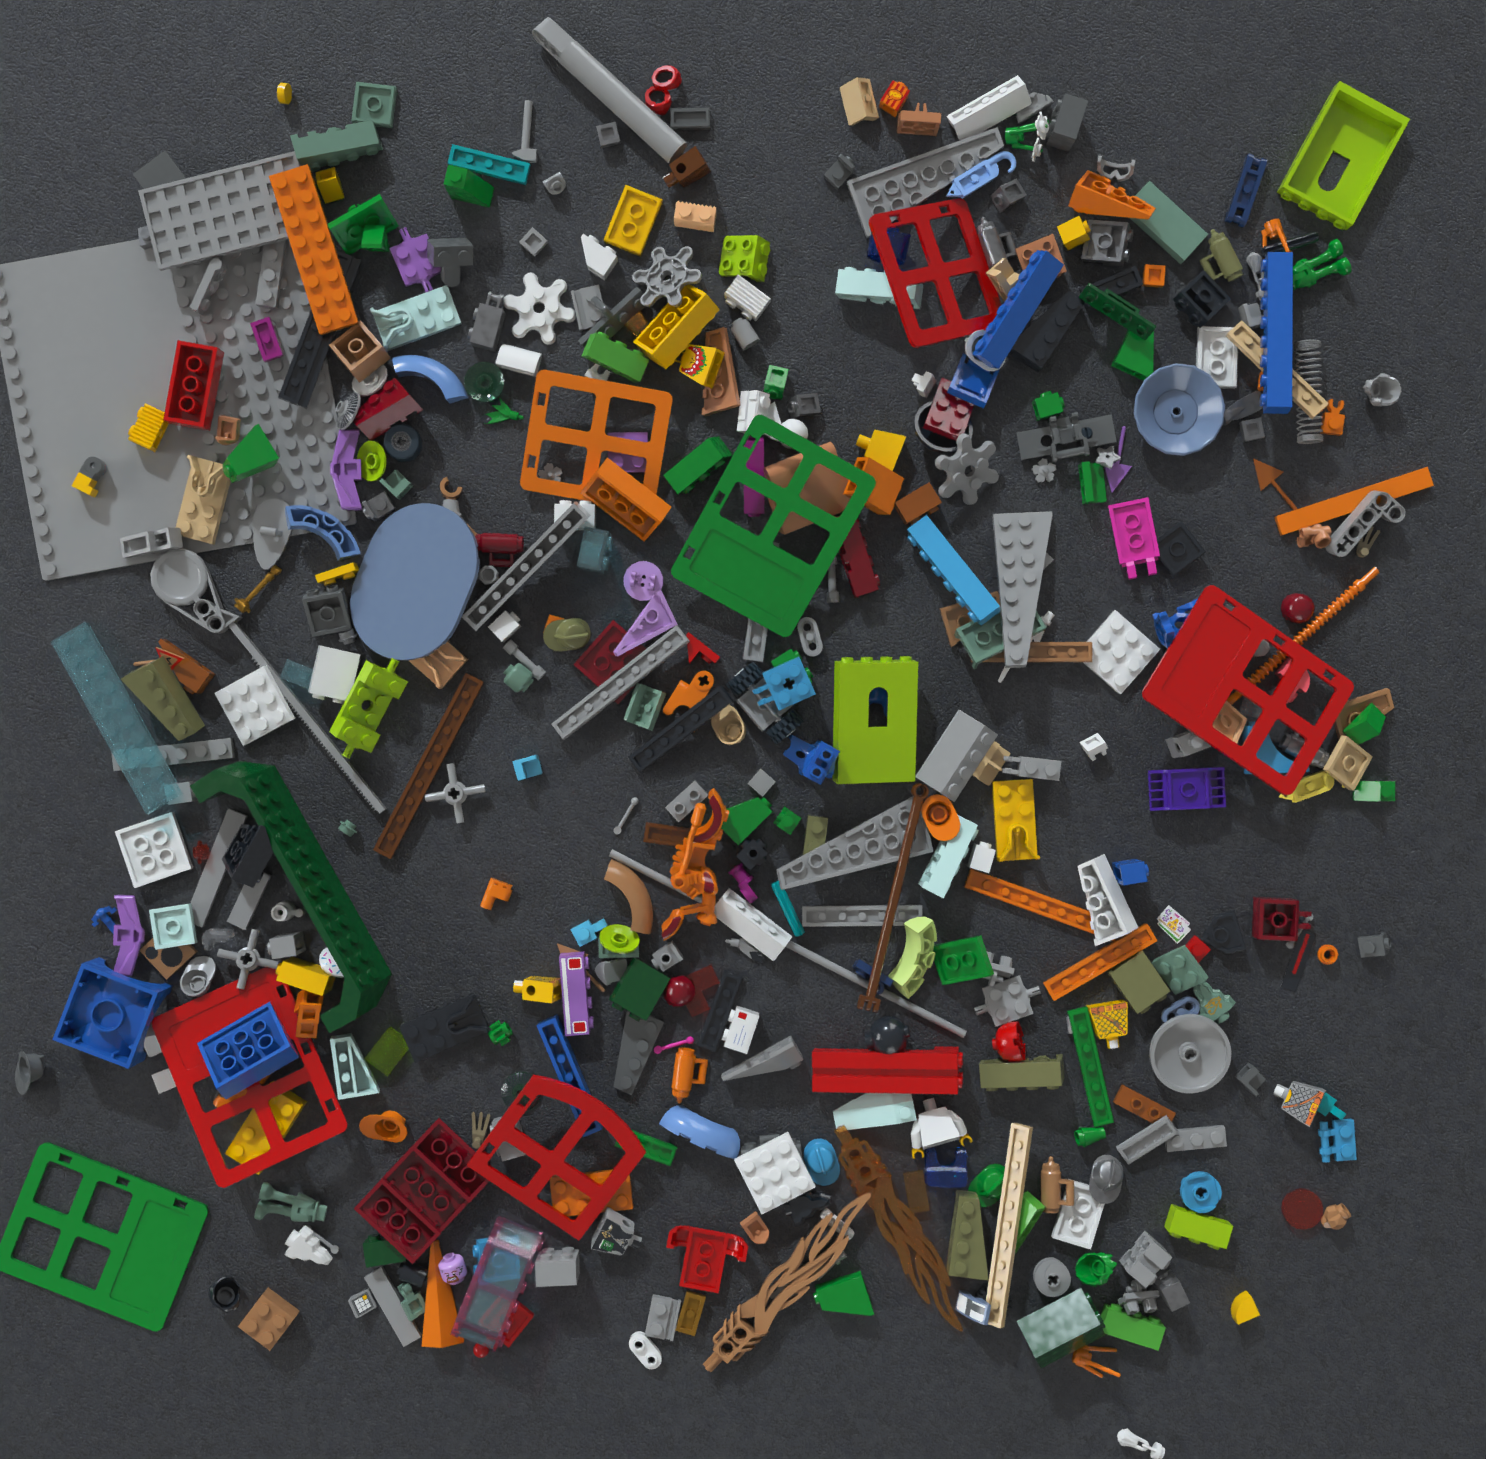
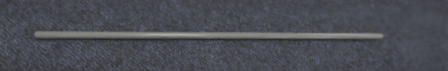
M613 849L611 850L609 857L687 896L686 893L672 886L670 878ZM698 895L693 900L701 903L702 895ZM789 941L785 946L867 989L869 981L792 941ZM886 989L880 994V996L962 1038L966 1035V1030Z

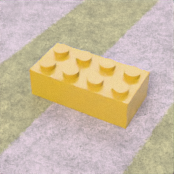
M691 284L684 286L681 290L682 304L679 307H674L667 303L633 341L646 357L665 369L674 363L681 352L688 347L689 343L701 333L705 325L720 310L705 292Z
M287 1091L269 1101L283 1138H285L307 1103L306 1100L291 1091ZM255 1109L251 1110L225 1152L226 1155L240 1164L270 1150V1145Z

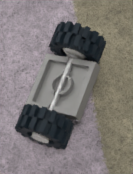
M753 661L746 668L738 672L726 685L736 697L748 688V691L736 702L761 731L765 730L774 721L777 722L766 733L778 744L795 731L804 721L794 709L782 718L781 715L793 705L778 710L773 700L759 706L758 701L771 696V692L768 688L762 693H753L752 690L767 684L764 678L756 685L752 684L763 675V672Z

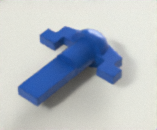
M111 906L99 908L92 918L94 922L92 923L93 927L99 924L98 919L100 918L114 934V925L116 924L107 912L110 911L113 914L117 909L115 907L112 909Z

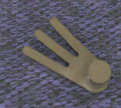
M1373 526L1369 529L1364 541L1363 537L1360 539L1356 549V554L1359 557L1363 558L1369 554V550L1379 535L1380 530H1377L1369 543L1368 540L1373 531Z
M472 1112V1146L475 1149L479 1148L483 1143L490 1114H487L483 1130H481L483 1113H479L478 1129L476 1130L475 1112Z

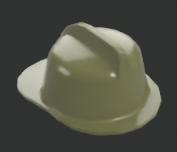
M580 618L553 621L546 626L543 639L545 644L554 651L577 650L583 648L588 643L591 631L586 621Z

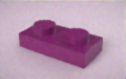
M266 317L250 323L263 361L266 363L283 357L284 353L272 319Z

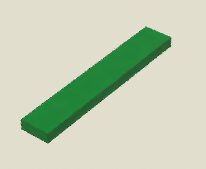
M1088 1007L1068 1010L1067 1014L1093 1126L1099 1127L1114 1123Z

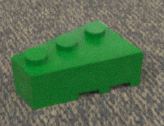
M719 436L711 437L700 444L663 476L677 494H688L695 488L694 485L697 482L706 480L710 476L709 473L723 466L725 461L731 458L733 454Z

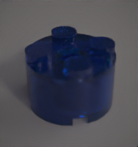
M895 227L887 229V234L898 265H904L907 259L911 235L899 233L900 229ZM871 232L867 258L880 263L881 259Z

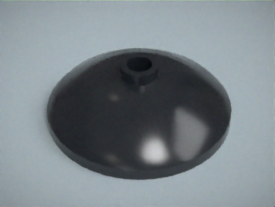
M933 401L921 406L914 418V431L920 442L938 453H956L957 441L923 428ZM969 418L965 434L972 438L973 425Z

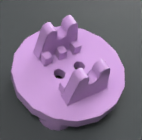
M639 561L632 564L624 575V587L627 593L639 601L650 600L656 591L661 590L663 586V576L660 569L647 561Z

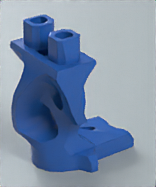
M1198 599L1177 607V613L1171 617H1168L1166 611L1152 614L1157 637L1167 649L1179 631L1175 623H1184L1189 615L1185 612L1190 609L1192 610Z
M790 734L791 744L784 751L783 755L798 766L799 774L820 785L825 777L831 778L834 774L835 762L840 751L823 741L817 740L815 744H809ZM802 751L805 757H797L796 752Z

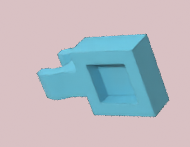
M604 918L594 924L587 920L570 930L579 947L598 938L596 932L607 927V923Z

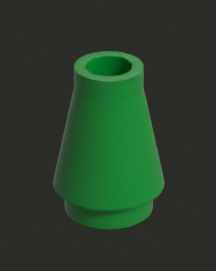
M1079 1127L1078 1130L1074 1131L1075 1141L1078 1146L1086 1147L1106 1138L1103 1127Z

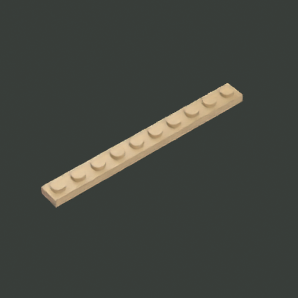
M1011 1123L986 1302L991 1305L988 1324L1000 1329L1005 1326L1033 1127L1019 1123Z

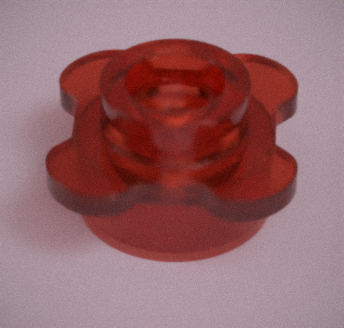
M201 840L198 841L196 847H193V856L197 859L198 864H201L202 860H208L209 858L208 845L202 844Z

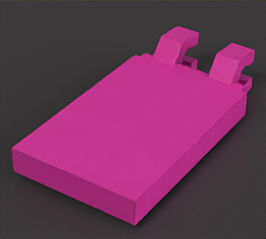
M1148 497L1109 505L1108 509L1119 564L1122 567H1126L1128 579L1137 578L1135 565L1146 563L1149 576L1157 574L1155 561L1160 557Z

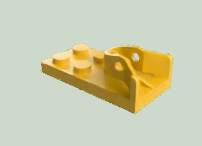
M1033 779L992 781L997 861L1039 860L1040 856L1037 855Z

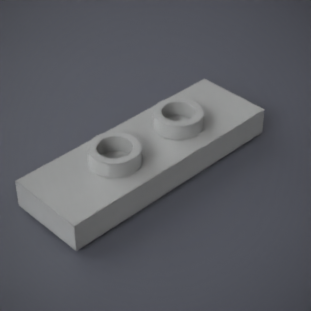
M1165 1115L1116 1146V1148L1129 1165L1177 1135L1178 1130L1168 1116Z

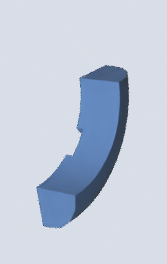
M418 355L392 357L395 373L399 377L419 376L430 379L441 388L449 403L469 398L458 377L440 362Z
M293 505L285 507L288 530L301 529L319 535L332 547L338 561L360 554L359 547L351 532L333 515L310 506Z
M676 1105L670 1108L659 1123L675 1135L691 1139L690 1143L705 1149L707 1147L710 1150L716 1151V1154L732 1159L738 1157L740 1139L738 1133L733 1128L710 1121L683 1105Z

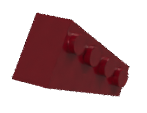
M858 518L839 549L854 598L878 591V586L881 585L878 575L873 573L872 567L874 563L871 555L867 554L866 548L868 546L865 537L861 535V525Z

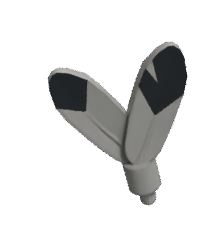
M735 938L725 940L730 946L738 947L754 961H764L763 954L744 938L740 940Z

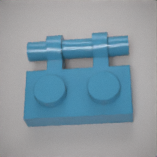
M1332 1120V1128H1328V1121H1320L1318 1136L1321 1138L1319 1154L1322 1155V1162H1330V1154H1334V1160L1336 1161L1357 1160L1354 1120ZM1330 1136H1333V1146H1329Z

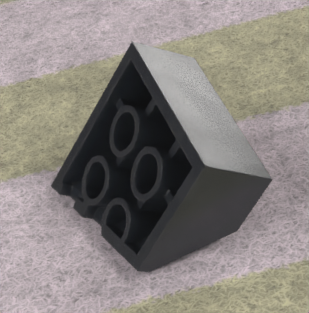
M241 824L222 857V861L231 879L252 888L261 881L263 870L273 854L266 828L262 825L251 826Z

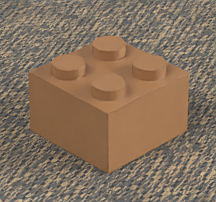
M361 320L359 324L354 325L329 344L336 356L359 383L391 359L381 343Z
M268 1287L238 1327L270 1351L300 1311Z

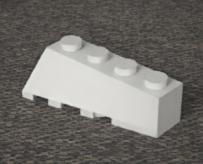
M1105 854L1078 865L1082 889L1086 893L1087 902H1085L1091 916L1090 926L1091 930H1094L1095 946L1137 929V923Z

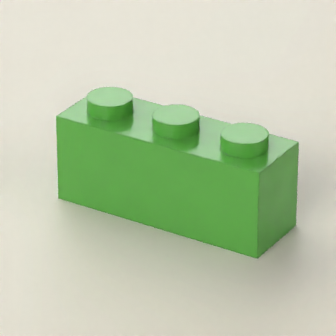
M602 332L590 334L582 353V357L632 382L641 381L649 359L645 358V354L635 349L631 351L626 348L627 345L617 340L613 342L609 340L607 334Z
M1104 1303L1101 1318L1106 1326L1103 1328L1105 1334L1159 1351L1166 1329L1160 1318L1153 1315L1146 1317L1141 1312L1127 1315L1126 1310L1122 1306L1111 1303V1305Z

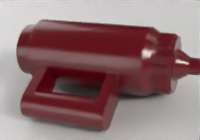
M482 533L475 535L478 551L489 553V566L511 567L514 564V554L523 552L524 537L518 534ZM493 553L510 554V559H493Z

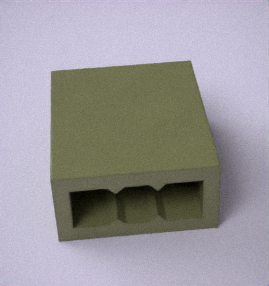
M1143 951L1134 954L1106 971L1131 1009L1137 1014L1145 1013L1151 1008V1004L1164 1000L1167 997L1166 994L1170 992Z

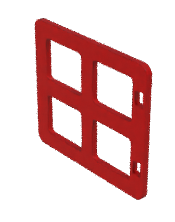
M957 198L878 213L870 217L869 226L908 341L912 347L919 348L970 336L977 330L986 331V327L994 320L997 310L1002 304L996 288L986 274L990 269L969 207L964 199ZM947 207V213L941 214L940 208ZM897 216L898 222L892 223L889 217ZM955 216L958 219L970 258L946 263L942 260L930 220ZM913 224L916 228L928 267L903 272L899 269L887 229ZM975 273L985 298L989 315L964 320L949 278ZM933 282L940 298L947 324L922 330L917 322L906 287Z

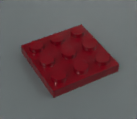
M612 620L573 665L599 687L646 650V648L640 644L619 656H615L613 651L627 631ZM636 684L617 698L615 702L620 704Z

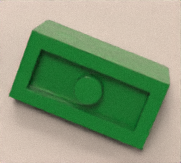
M1090 461L1081 462L1078 465L1082 505L1106 502L1103 466L1097 463H1090Z

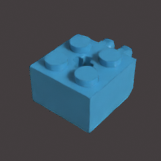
M799 656L763 672L762 674L767 684L752 690L754 694H759L769 688L771 696L760 699L758 704L761 706L774 700L778 710H782L816 694ZM786 678H790V681L792 679L795 681L790 689H788V686L785 688L783 685L786 683Z

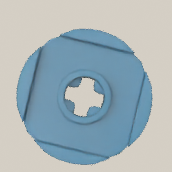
M1197 1171L1182 1179L1180 1196L1183 1203L1189 1209L1197 1213H1207L1216 1207L1218 1200L1221 1199L1222 1191L1219 1182L1207 1172ZM1200 1187L1206 1190L1202 1197L1196 1194Z

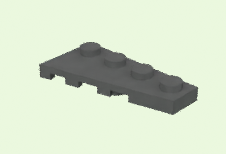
M627 1011L613 1087L632 1095L664 1021L649 1015L646 1021L640 1019L638 1022L629 1017L630 1012Z

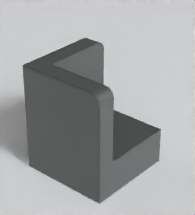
M1249 1062L1234 1076L1256 1097L1259 1095L1256 1090L1266 1080L1259 1073L1260 1071Z

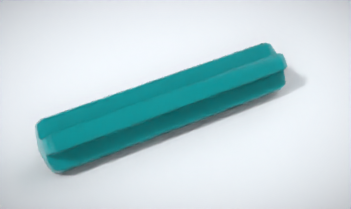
M779 881L772 883V889L796 937L803 935L805 931L785 889H780Z

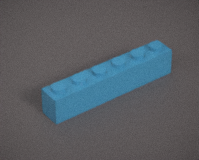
M927 515L907 529L908 541L913 547L917 546L920 549L919 554L922 559L932 564L931 569L934 574L944 579L945 582L943 584L946 589L956 594V601L962 608L965 606L969 612L967 614L974 623L978 622L982 626L1000 612V605Z

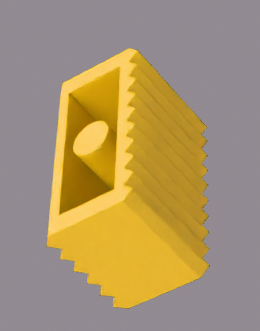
M145 403L144 407L138 410L137 422L129 429L128 435L130 437L128 440L156 452L169 425L168 422L163 420L165 412Z

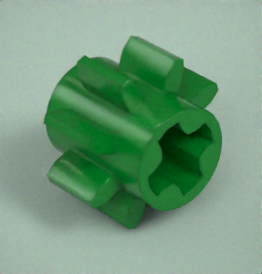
M498 1020L490 1026L491 1031L488 1032V1035L495 1045L500 1043L501 1046H504L510 1042L511 1038L509 1036L513 1035V1032L507 1022L501 1024Z

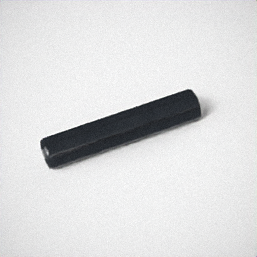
M1316 231L1287 239L1286 242L1289 250H1293L1318 242L1319 236ZM1277 242L1261 248V255L1265 258L1268 252L1286 251L1282 243Z

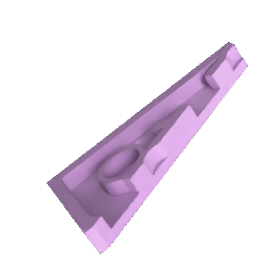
M661 590L656 591L613 651L615 656H619L678 625Z

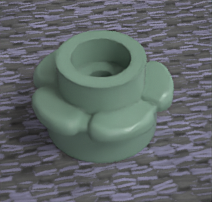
M349 820L345 822L340 821L341 825L338 829L349 837L357 833L355 830L357 826Z

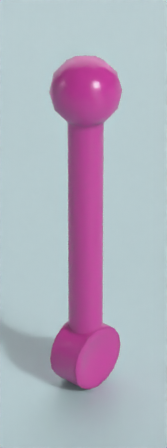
M689 1036L686 1040L665 1046L657 1045L654 1047V1052L659 1054L665 1049L686 1043L693 1044L694 1038Z

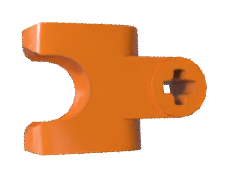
M700 671L695 675L690 685L680 680L664 706L663 713L671 715L680 705H685L689 708L696 705L707 696L714 684L713 675L708 671ZM707 675L709 684L701 686L699 677Z

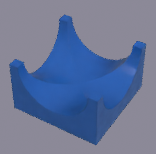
M98 957L81 964L52 1040L130 1069L145 1060L147 1053L144 1051V1041L148 1028L158 1007L165 997L171 993L173 985L149 983L124 976L105 965L106 960Z

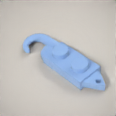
M1008 151L998 152L956 177L952 181L947 197H961L963 199L994 180L999 173L997 162L1002 159H1008L1011 162V168L1008 170V173H1012L1016 168L1014 155Z

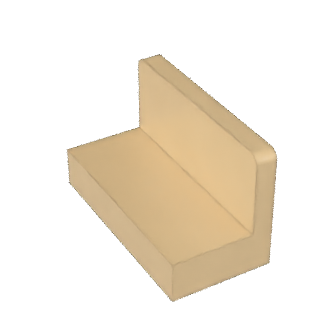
M857 77L840 87L849 125L853 126L862 120L874 121L879 118L870 79Z

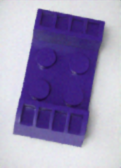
M1224 767L1148 770L1149 810L1226 807Z

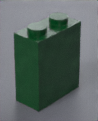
M632 958L611 994L609 1001L613 1002L612 1007L621 1012L625 1009L630 1012L629 1017L638 1022L640 1019L646 1021L670 978L637 958Z

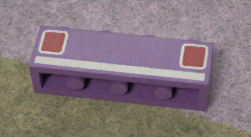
M585 951L561 953L559 963L565 1036L588 1035L591 1028H594V1019L589 1013V1009L592 1008V996H588V989H591V980L586 975V969H589V957H585Z

